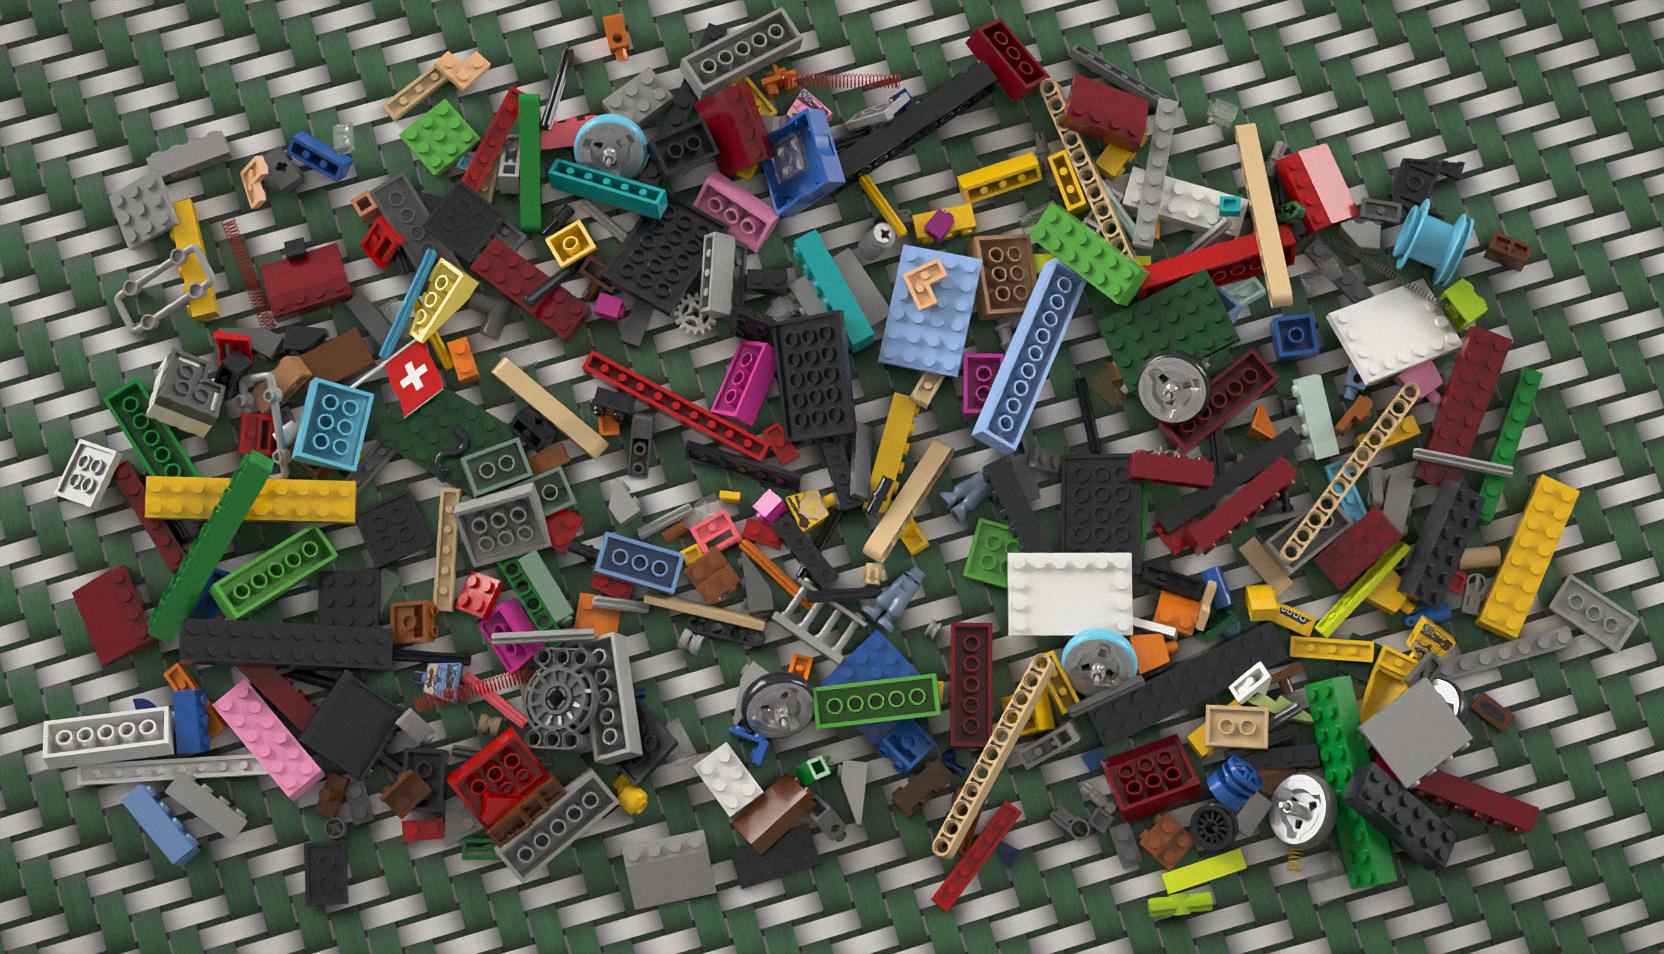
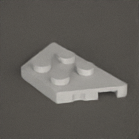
M458 795L446 800L444 838L446 847L484 829Z

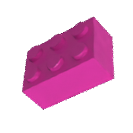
M963 354L962 418H979L1003 362L1004 354Z

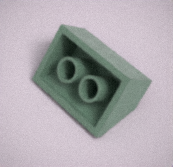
M561 465L504 489L508 490L534 482L541 501L544 517L577 503Z

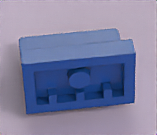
M737 725L735 728L730 727V735L758 746L753 747L750 758L753 766L761 769L770 747L769 741L766 739L767 737L755 733L754 736L750 735L747 729Z

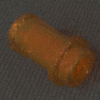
M680 520L669 529H663L664 532L661 535L667 544L669 542L673 543L674 539L688 532V528Z

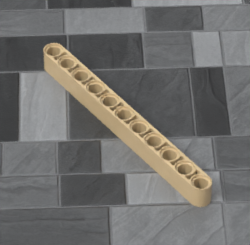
M1044 79L1040 84V92L1105 239L1116 248L1119 244L1124 243L1122 252L1139 264L1083 135L1060 126L1067 102L1061 86L1053 79ZM1054 85L1053 92L1047 93V89ZM1061 102V109L1055 111L1056 104ZM1077 137V143L1070 146V141ZM1081 155H1085L1084 162L1078 163V158ZM1093 172V178L1090 181H1086V175ZM1101 190L1100 197L1094 199L1095 191ZM1104 208H1108V214L1102 217L1101 211ZM1116 225V232L1109 234L1110 227Z
M1256 124L1237 125L1234 127L1235 139L1271 308L1292 306V290Z
M1407 383L1397 393L1279 552L1282 562L1291 564L1300 557L1418 399L1420 389L1417 384ZM1405 390L1412 391L1413 398L1407 397ZM1394 405L1399 406L1401 408V414H1397L1394 412ZM1382 421H1386L1389 423V430H1386L1381 426ZM1369 438H1376L1378 440V445H1372L1369 441ZM1357 453H1363L1366 456V461H1360ZM1345 470H1353L1354 477H1348ZM1333 486H1341L1343 492L1336 493L1333 489ZM1328 501L1331 508L1329 510L1324 509L1321 502ZM1316 517L1319 524L1317 526L1312 525L1309 518ZM1304 533L1307 541H1300L1297 534ZM1292 549L1295 557L1289 558L1285 550Z
M1040 653L1033 658L932 845L933 851L942 859H951L956 854L1053 675L1055 663L1046 654ZM1043 661H1048L1047 666L1040 669V664ZM1038 679L1037 685L1030 687L1031 681ZM1024 697H1028L1027 703L1020 705L1021 700ZM1015 715H1018V720L1014 724H1011V718ZM1008 734L1007 740L1001 742V736ZM994 752H998V757L991 761V755ZM988 770L987 777L981 779V773ZM978 789V794L971 798L972 790ZM964 807H968L967 814L961 816V810ZM957 825L958 831L951 835L952 827ZM944 844H948L947 851L941 853V847Z

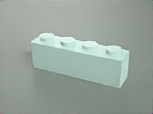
M1313 374L1293 380L1294 385L1291 386L1293 396L1297 397L1298 405H1296L1298 416L1302 417L1303 425H1301V431L1303 436L1307 438L1306 451L1308 456L1318 460L1340 454L1321 375Z

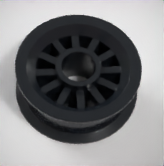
M1211 803L1200 807L1191 817V836L1195 843L1205 850L1217 851L1231 845L1238 835L1239 824L1235 813L1221 803ZM1212 822L1216 825L1217 831L1212 829Z

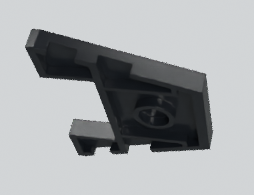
M1403 158L1388 196L1396 203H1401L1402 207L1408 212L1415 205L1419 209L1425 199L1430 198L1438 174L1458 181L1465 162ZM1428 210L1427 215L1444 221V215Z

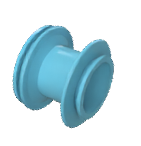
M1425 199L1419 209L1415 205L1409 212L1397 238L1393 256H1398L1397 270L1404 266L1408 258L1435 268L1433 284L1436 285L1440 282L1442 286H1446L1455 273L1465 252L1473 230L1474 219L1469 218L1467 220V215L1462 214L1455 225L1427 215L1430 200Z

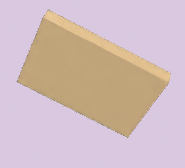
M1206 705L1205 747L1267 750L1269 707Z

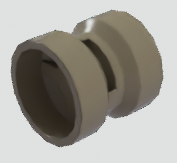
M482 713L477 733L482 735L487 733L497 738L500 735L503 718H491L489 715Z

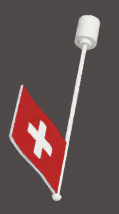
M413 339L389 357L388 360H385L350 386L351 388H356L386 366L389 381L401 403L404 419L443 390L441 376L429 354L426 341L422 344L417 339ZM291 420L283 426L286 448H289L296 441L300 425L298 421L294 423Z

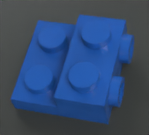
M913 719L901 720L876 746L879 748L878 752L882 757H888L893 762V768L897 772H903L906 775L937 743Z

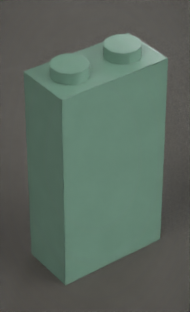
M536 549L518 559L558 627L561 628L563 626L567 628L575 622L576 615Z

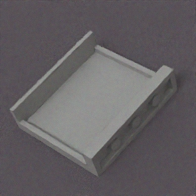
M847 248L833 257V261L871 328L884 320L887 322L890 307L851 249ZM805 275L789 285V293L787 294L793 303L797 302L799 305V313L802 317L824 313L822 298L816 297L813 291V282L811 280L808 281Z
M1427 677L1419 680L1357 727L1361 735L1364 734L1398 778L1402 787L1405 789L1409 787L1410 790L1420 783L1419 779L1424 775L1428 777L1437 770L1436 766L1438 764L1449 762L1454 757L1452 754L1455 751L1459 750L1461 752L1470 745L1469 741L1473 739Z

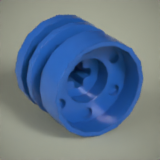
M1238 755L1231 756L1228 762L1226 761L1222 765V769H1218L1207 779V784L1214 796L1233 811H1238L1248 801V796L1253 797L1256 791L1258 792L1263 787V781L1258 772L1250 763Z

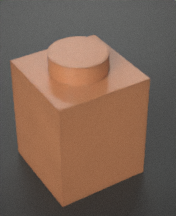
M368 190L350 200L364 223L382 214Z

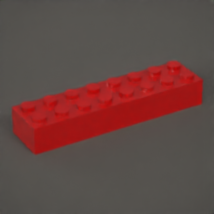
M1288 223L1278 225L1286 267L1294 265L1296 241ZM1255 232L1247 236L1236 237L1227 242H1219L1207 248H1199L1187 254L1182 253L1167 260L1162 259L1157 263L1142 265L1141 267L1147 270L1149 275L1136 292V296L1141 301L1205 268L1212 281L1218 287L1264 274Z

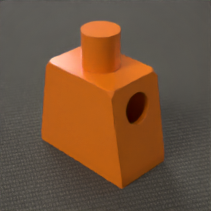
M622 13L602 17L610 52L615 53L617 62L629 60L627 50L630 49ZM621 39V42L616 43L615 40Z
M1163 634L1132 635L1127 638L1133 646L1138 659L1136 675H1144L1170 662L1168 654L1179 652L1177 641L1165 642Z

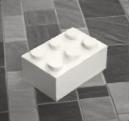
M727 742L693 766L730 819L764 793Z

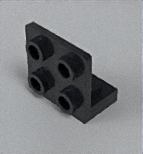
M597 387L594 399L591 398L590 410L598 417L604 418L606 415L613 417V420L619 423L630 422L637 398Z

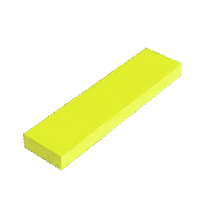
M1239 848L1161 874L1167 893L1171 894L1246 869L1247 866Z

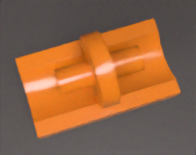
M772 64L773 70L766 72L767 78L761 79L763 92L766 91L769 99L779 96L777 87L781 86L780 78L782 73L783 75L785 74L784 86L786 92L797 91V86L794 88L795 69L786 72L785 67L778 69L776 64ZM790 74L792 75V88L790 87Z

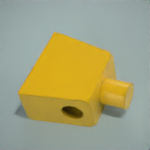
M1393 569L1364 599L1365 602L1390 615L1395 614L1398 609L1409 615L1416 607L1407 597L1396 591L1401 577Z

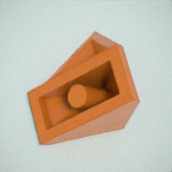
M1260 404L1255 409L1246 436L1267 443L1276 437L1277 433L1263 404Z

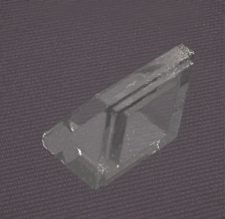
M715 493L698 500L694 504V508L702 521L724 509Z

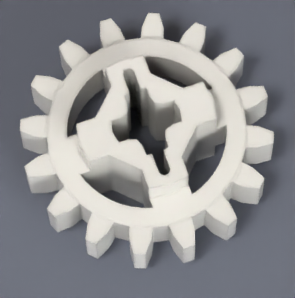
M698 292L695 293L694 297L687 294L688 299L685 300L683 298L681 300L682 305L679 304L676 308L679 311L674 312V316L679 317L675 322L676 324H681L679 327L680 331L686 329V335L693 332L694 337H697L698 332H701L704 336V330L712 331L710 325H716V321L713 318L717 317L709 316L707 322L703 324L705 317H708V315L699 313V305L696 304L700 301ZM689 306L688 311L683 314L684 309ZM693 312H697V314H699V317L695 318ZM689 323L694 324V325H696V327L690 326V325H688V324H689Z

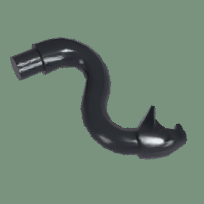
M458 424L452 430L460 440V447L443 450L434 459L435 475L441 483L447 481L444 475L452 471L443 468V460L447 457H458L464 454L470 444L468 433Z

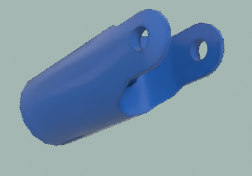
M1443 603L1439 611L1422 608L1413 614L1403 617V623L1409 627L1416 626L1422 615L1435 624L1452 620L1448 603Z

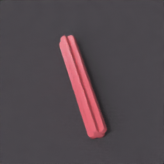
M466 672L463 675V683L471 685V682L476 685L478 694L517 726L524 729L529 722L525 715L495 691L492 692L490 687V693H488L485 683H483L486 694H484L482 683L471 672ZM477 682H479V686H480V688H481L482 695H481L480 692H479V687H478Z

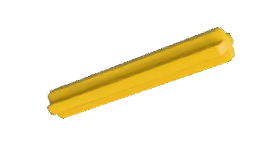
M866 174L859 178L860 185L887 223L894 229L897 237L902 238L906 236V227L873 181Z
M417 299L413 308L415 314L422 307L420 299ZM435 331L428 339L444 369L449 371L454 368L453 361L438 332Z

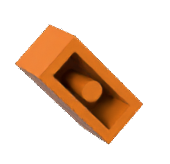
M467 337L448 342L447 345L461 385L481 380Z

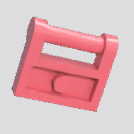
M725 509L690 528L703 554L710 550L706 546L707 543L728 531H731L732 536L715 545L720 552L736 542L739 544L743 541Z

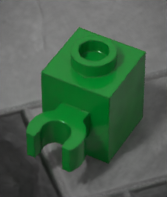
M822 755L817 756L794 769L798 779L803 783V788L820 781L835 770V766L828 767L826 761L831 759L830 756L824 758Z

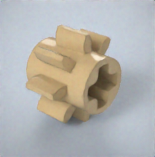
M866 563V568H861L860 579H865V585L879 586L880 581L885 579V570H881L880 564Z

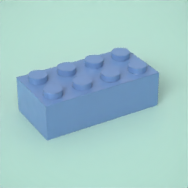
M605 532L593 573L672 596L675 592L685 554Z
M138 785L121 802L172 864L184 866L201 851L198 847L200 842L193 834L190 835L185 831L187 826L181 819H177L172 815L174 811L167 803L164 804L160 801L161 795L154 787Z

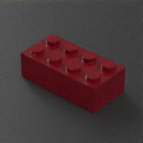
M1001 17L977 28L965 43L980 62L984 60L997 77V83L1014 103L1038 92L1041 82L1044 79L1050 78Z
M1376 505L1313 560L1341 591L1402 539L1404 535Z

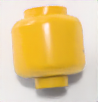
M632 784L623 785L617 792L619 795L617 799L620 802L618 805L629 814L641 813L648 804L647 793L641 788H635Z

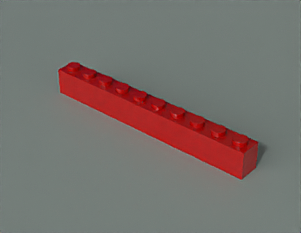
M591 350L582 366L583 372L625 395L637 398L636 401L743 457L764 462L771 449L770 443Z

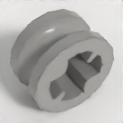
M933 619L924 635H930V639L933 640L942 624H936Z

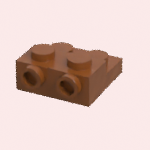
M1360 395L1334 427L1336 438L1339 434L1343 437L1350 427L1355 428L1358 424L1362 426L1373 413L1370 409L1374 405V402L1369 397Z
M714 546L682 569L707 604L711 602L713 605L722 599L721 594L727 590L729 593L739 587L738 582L741 581L717 546Z
M419 600L390 603V627L393 629V645L435 642V637L438 636V628L435 625L438 608L434 605V601Z
M1165 812L1163 815L1159 813L1153 819L1152 823L1154 826L1150 830L1146 828L1138 838L1141 841L1138 845L1170 872L1195 841L1191 834L1181 827L1182 825Z

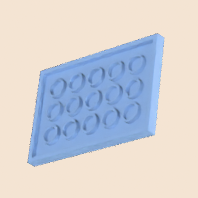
M903 244L878 362L958 378L983 260ZM940 258L948 277L930 285L938 304L919 312L902 274Z

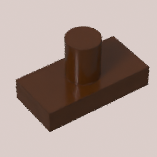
M1302 664L1272 674L1270 685L1278 683L1283 696L1294 693L1295 690L1290 678L1304 672Z
M329 772L324 788L319 791V801L315 811L330 818H336L351 779L334 772Z

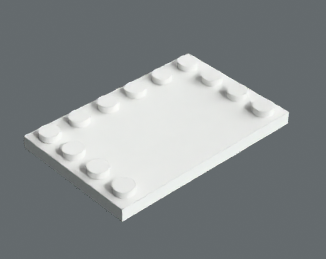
M1424 278L1412 282L1409 289L1401 286L1331 312L1326 316L1365 385L1461 349L1462 342L1441 307L1435 306V302L1431 303L1434 295ZM1428 292V294H1427V296H1426V299H1427V300H1425V297H1424V298H1422V297Z
M1132 553L1007 554L1008 636H1075L1089 629H1107L1122 636L1133 635Z

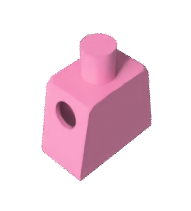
M1432 360L1405 370L1394 379L1395 383L1401 388L1407 383L1417 384L1420 389V395L1416 402L1426 397L1434 406L1442 399L1436 389L1443 384V380ZM1405 390V392L1411 398H1413V392L1410 390Z

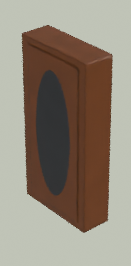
M1483 691L1469 707L1501 733L1505 732L1516 717Z

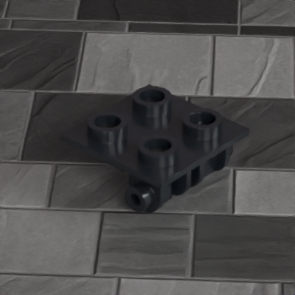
M745 305L738 306L734 312L730 334L748 341L768 344L773 326L771 322H776V320L766 314H763L761 318L762 312H759L757 318H755L756 310L752 313L753 309Z

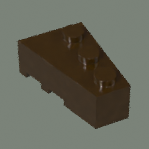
M931 758L922 766L924 770L919 775L914 773L907 780L909 783L904 788L900 786L892 793L891 802L907 820L954 778V775L938 758L935 761Z

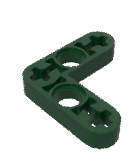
M1267 176L1276 221L1278 215L1282 212V217L1277 221V225L1300 221L1305 215V206L1292 201L1275 207L1276 180Z

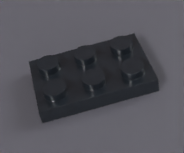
M347 841L304 843L306 907L349 904Z

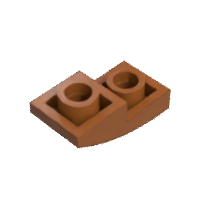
M563 443L527 458L533 473L532 477L560 465L563 466L571 461Z

